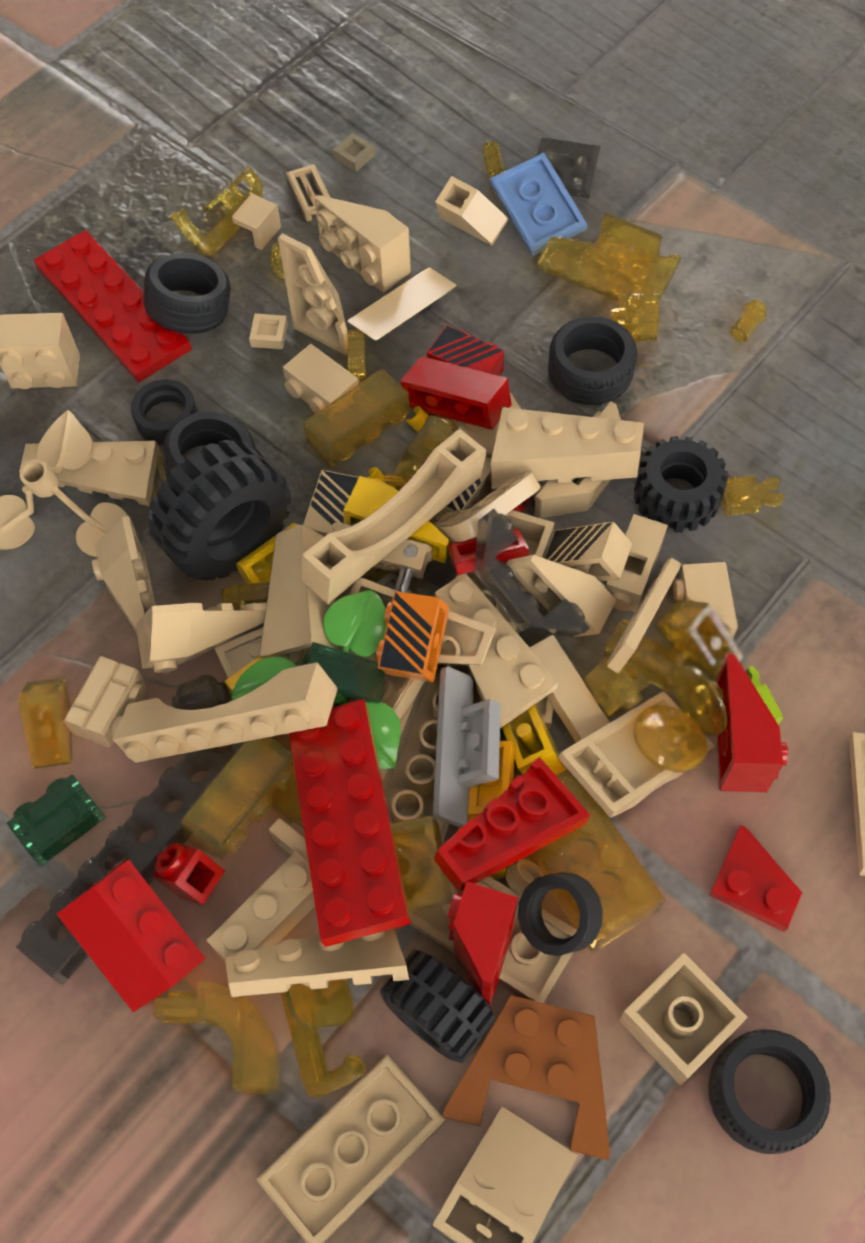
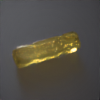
M495 140L485 142L483 154L486 160L488 178H492L505 170L499 143Z

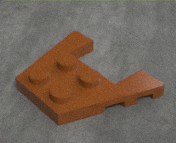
M511 995L445 1106L442 1117L480 1126L491 1080L578 1102L570 1150L609 1161L610 1146L595 1016Z

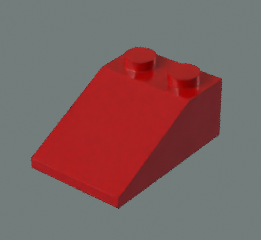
M726 654L713 685L720 791L767 793L774 779H778L782 766L787 765L788 746L786 742L781 741L780 726L736 655Z

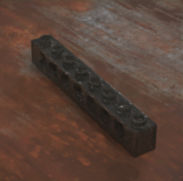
M266 737L236 743L226 752H217L218 747L184 753V756L175 767H169L161 775L158 782L159 785L149 796H144L136 803L131 817L123 826L116 827L108 835L105 846L95 857L89 858L82 864L78 871V877L68 888L60 890L53 897L50 909L39 921L32 922L24 930L21 941L16 948L63 986L88 957V954L71 933L64 939H57L58 931L64 924L56 913L113 870L114 866L120 861L129 859L149 885L154 880L152 875L156 871L157 855L163 852L169 845L173 843L183 845L271 743L272 738ZM197 772H208L206 778L202 781H191ZM172 801H182L180 808L176 811L165 812L167 805ZM148 830L156 831L152 840L146 843H139V839L144 832Z

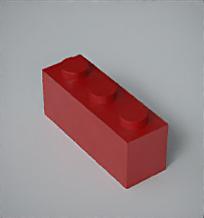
M422 356L400 380L406 407L414 409L419 406L425 412L490 430L499 422L502 408H510L512 405L508 378Z

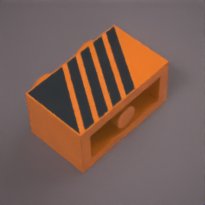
M395 591L393 601L388 603L385 611V623L387 625L384 640L379 642L376 658L379 663L378 668L392 676L434 683L450 607L439 597Z

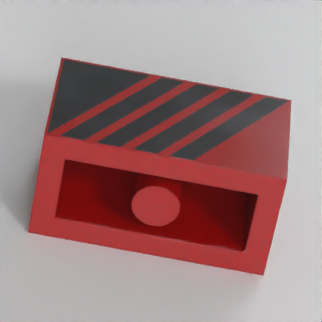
M448 325L445 326L427 351V358L498 376H501L504 371V350L498 348L493 343L484 342L469 335L466 331L457 330Z

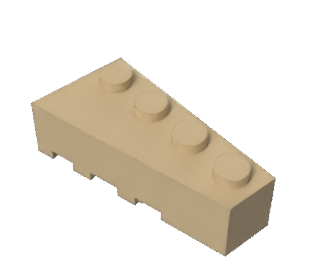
M503 407L491 459L492 489L499 488L516 475L528 470H532L537 481L557 479L558 484L572 483L573 479L589 477L591 481L637 478L644 423Z

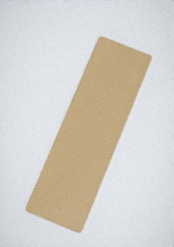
M428 267L350 318L348 322L377 341L454 289L457 285Z

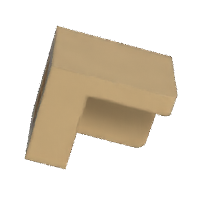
M252 193L232 215L233 223L252 231L255 247L260 250L266 246L281 228L277 204Z

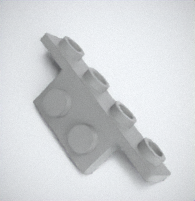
M449 666L440 670L433 816L438 820L462 827L468 822L469 788L499 779L501 703L487 699L473 704V678Z

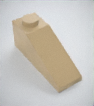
M536 555L511 559L505 565L572 637L599 634L617 601L606 589L605 585L595 576Z

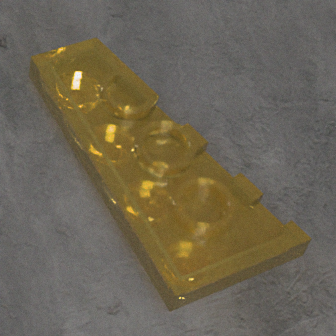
M551 237L537 265L539 270L653 315L680 264L681 256L669 254V257L654 255L653 251L640 250V253L621 250L619 246L609 245L608 248L592 246L591 242Z

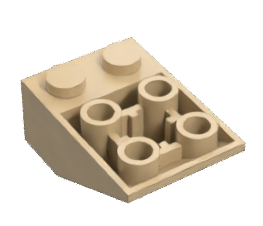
M320 195L315 197L316 219L320 234L319 241L326 251L333 252L338 256L347 268H353L358 272L370 286L374 285L382 293H385L411 273L409 228L385 210Z
M501 1107L432 1226L455 1243H533L578 1155L506 1108Z

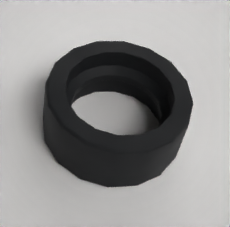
M169 379L155 380L144 385L134 395L131 403V414L137 430L144 439L156 441L159 445H164L169 429L179 419L189 416V414L198 413L194 396L189 388L179 381ZM173 401L184 406L183 412L170 422L154 423L146 419L147 412L161 402Z
M559 872L536 878L525 888L519 901L518 919L522 933L531 946L544 954L562 956L585 949L597 938L602 927L603 908L599 895L589 881L577 874ZM556 888L568 891L577 902L580 912L579 927L576 933L566 939L557 938L552 935L545 926L542 917L544 897L546 893Z

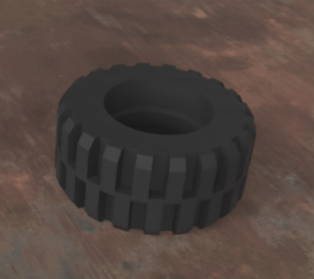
M224 440L219 441L218 445L211 443L203 446L202 451L198 453L192 452L186 456V461L180 466L176 465L170 471L171 475L167 480H162L158 486L157 496H153L150 503L151 511L148 512V526L152 539L182 573L193 579L209 581L215 580L216 577L224 578L230 576V573L233 571L238 572L236 563L281 532L284 527L283 521L285 518H288L290 513L291 492L287 480L254 446H250L242 441Z

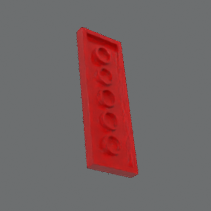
M87 230L80 232L33 260L38 271L138 383L192 350L190 341L182 333L168 330L152 320L144 307V292Z
M361 699L333 707L326 726L289 733L320 941L324 947L411 924L368 706L365 700Z

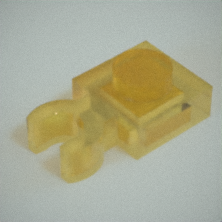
M754 476L727 479V486L721 502L725 516L759 512L762 503L770 507H777L782 504L785 496L784 493L773 494L769 491L778 489L780 478L770 477L765 479L763 483L756 484Z

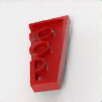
M538 757L522 776L518 775L509 784L507 790L498 798H493L484 807L483 812L474 820H469L437 850L434 861L457 891L461 892L464 890L467 881L476 884L586 825L590 814L546 763Z

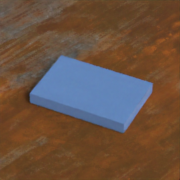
M541 153L489 178L491 188L532 257L587 230L585 219L545 153Z

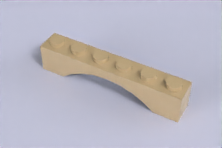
M461 429L457 430L433 450L415 475L385 505L354 526L341 531L330 532L302 554L301 581L329 604L478 480L482 474L487 450Z
M316 662L284 669L252 692L212 708L198 710L176 709L164 704L158 698L130 703L125 709L112 740L125 752L128 758L137 763L323 727L327 725L338 688Z

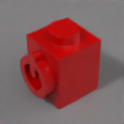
M173 843L157 855L156 871L152 877L179 898L204 905L225 873V870L198 848Z

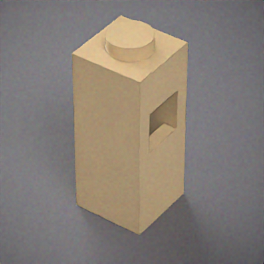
M633 514L626 532V537L632 542V546L621 579L608 580L606 584V589L617 600L613 606L614 608L621 611H636L644 596L662 548L668 525Z

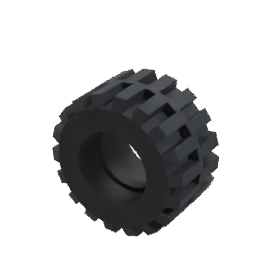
M672 436L669 442L661 439L657 441L656 447L650 446L646 450L645 456L641 458L634 488L635 503L639 504L638 510L642 515L648 514V519L666 524L668 527L675 528V532L683 533L684 528H688L690 532L697 530L699 524L705 526L710 522L711 517H715L728 479V471L724 470L726 466L724 459L717 458L719 452L714 447L708 449L706 442L700 440L697 443L692 441L693 437L685 436V440H679L678 436ZM682 479L691 483L695 489H676L665 480Z
M414 949L405 959L409 980L393 981V976H391L380 990L382 998L388 1008L424 1042L446 1058L463 1063L496 1019L493 1011L486 1000L453 969L431 954Z

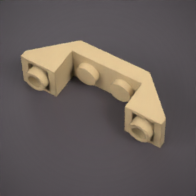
M611 401L602 412L597 411L593 416L596 418L621 420L617 405ZM582 477L578 479L576 484L574 482L558 484L557 479L548 480L547 483L543 481L539 484L540 489L533 495V500H535L534 515L538 518H547L588 511L611 480L591 481L589 477Z

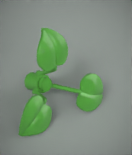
M367 590L345 596L334 602L325 614L323 626L327 639L333 645L343 647L337 673L328 674V677L338 688L332 708L347 704L346 700L350 695L348 684L344 679L350 650L360 657H370L377 652L379 642L384 640L387 628L385 623L386 609L383 601L375 591ZM269 657L256 662L245 670L237 680L232 691V699L235 700L252 692L271 680L282 670L296 667V665L292 661L281 657ZM366 701L380 769H393L397 763V753L401 737L399 718L395 711L387 704L379 701Z

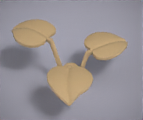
M69 410L64 412L44 434L37 447L36 459L26 462L20 470V479L25 484L22 491L26 495V502L15 495L0 497V550L17 548L27 542L33 535L35 524L29 517L34 513L33 493L42 498L55 494L78 516L85 520L77 529L76 541L82 552L94 558H97L95 544L122 517L128 516L121 507L106 502L96 505L89 516L58 488V478L55 474H60L62 468L69 471L79 469L89 460L93 451V441L90 434Z

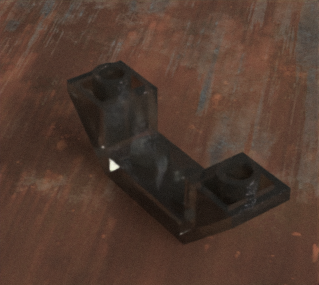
M494 508L478 520L474 573L519 629L526 632L570 637L585 633L590 629L584 621L585 615L579 606L569 602L566 598L555 602L542 614L538 611L540 607L537 600L529 592L521 590L514 581L516 576L512 569L505 562H499L496 558L498 554L518 539L513 533V524L504 514H498Z

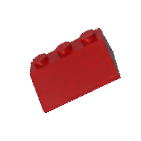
M129 859L124 860L56 913L132 1012H135L172 988L206 959Z
M467 881L463 894L455 892L449 908V939L454 941V955L469 984L491 1007L514 931L518 897Z

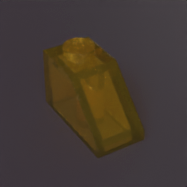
M678 600L657 624L677 654L714 680L718 676L726 654H735L739 662L744 657L710 603Z
M65 677L27 682L17 699L33 769L71 764L72 733L64 723V719L71 708Z

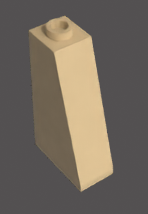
M295 525L291 529L276 534L260 658L281 657L299 666L339 655L340 646L330 643L325 635L323 626L325 614L335 602V599L327 604L301 581L302 554L324 538V536L314 532V529L310 526Z

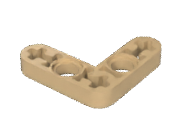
M528 470L504 483L470 509L441 512L433 516L429 521L449 539V542L466 541L480 534L540 489V485L532 470Z

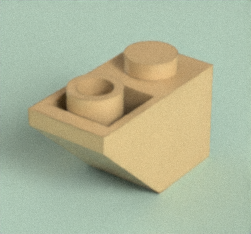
M453 176L450 177L435 201L440 219L493 246L508 221V218L479 190Z

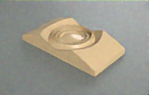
M663 691L565 749L559 754L558 759L611 818L636 806L663 784L677 779L710 753L715 745Z

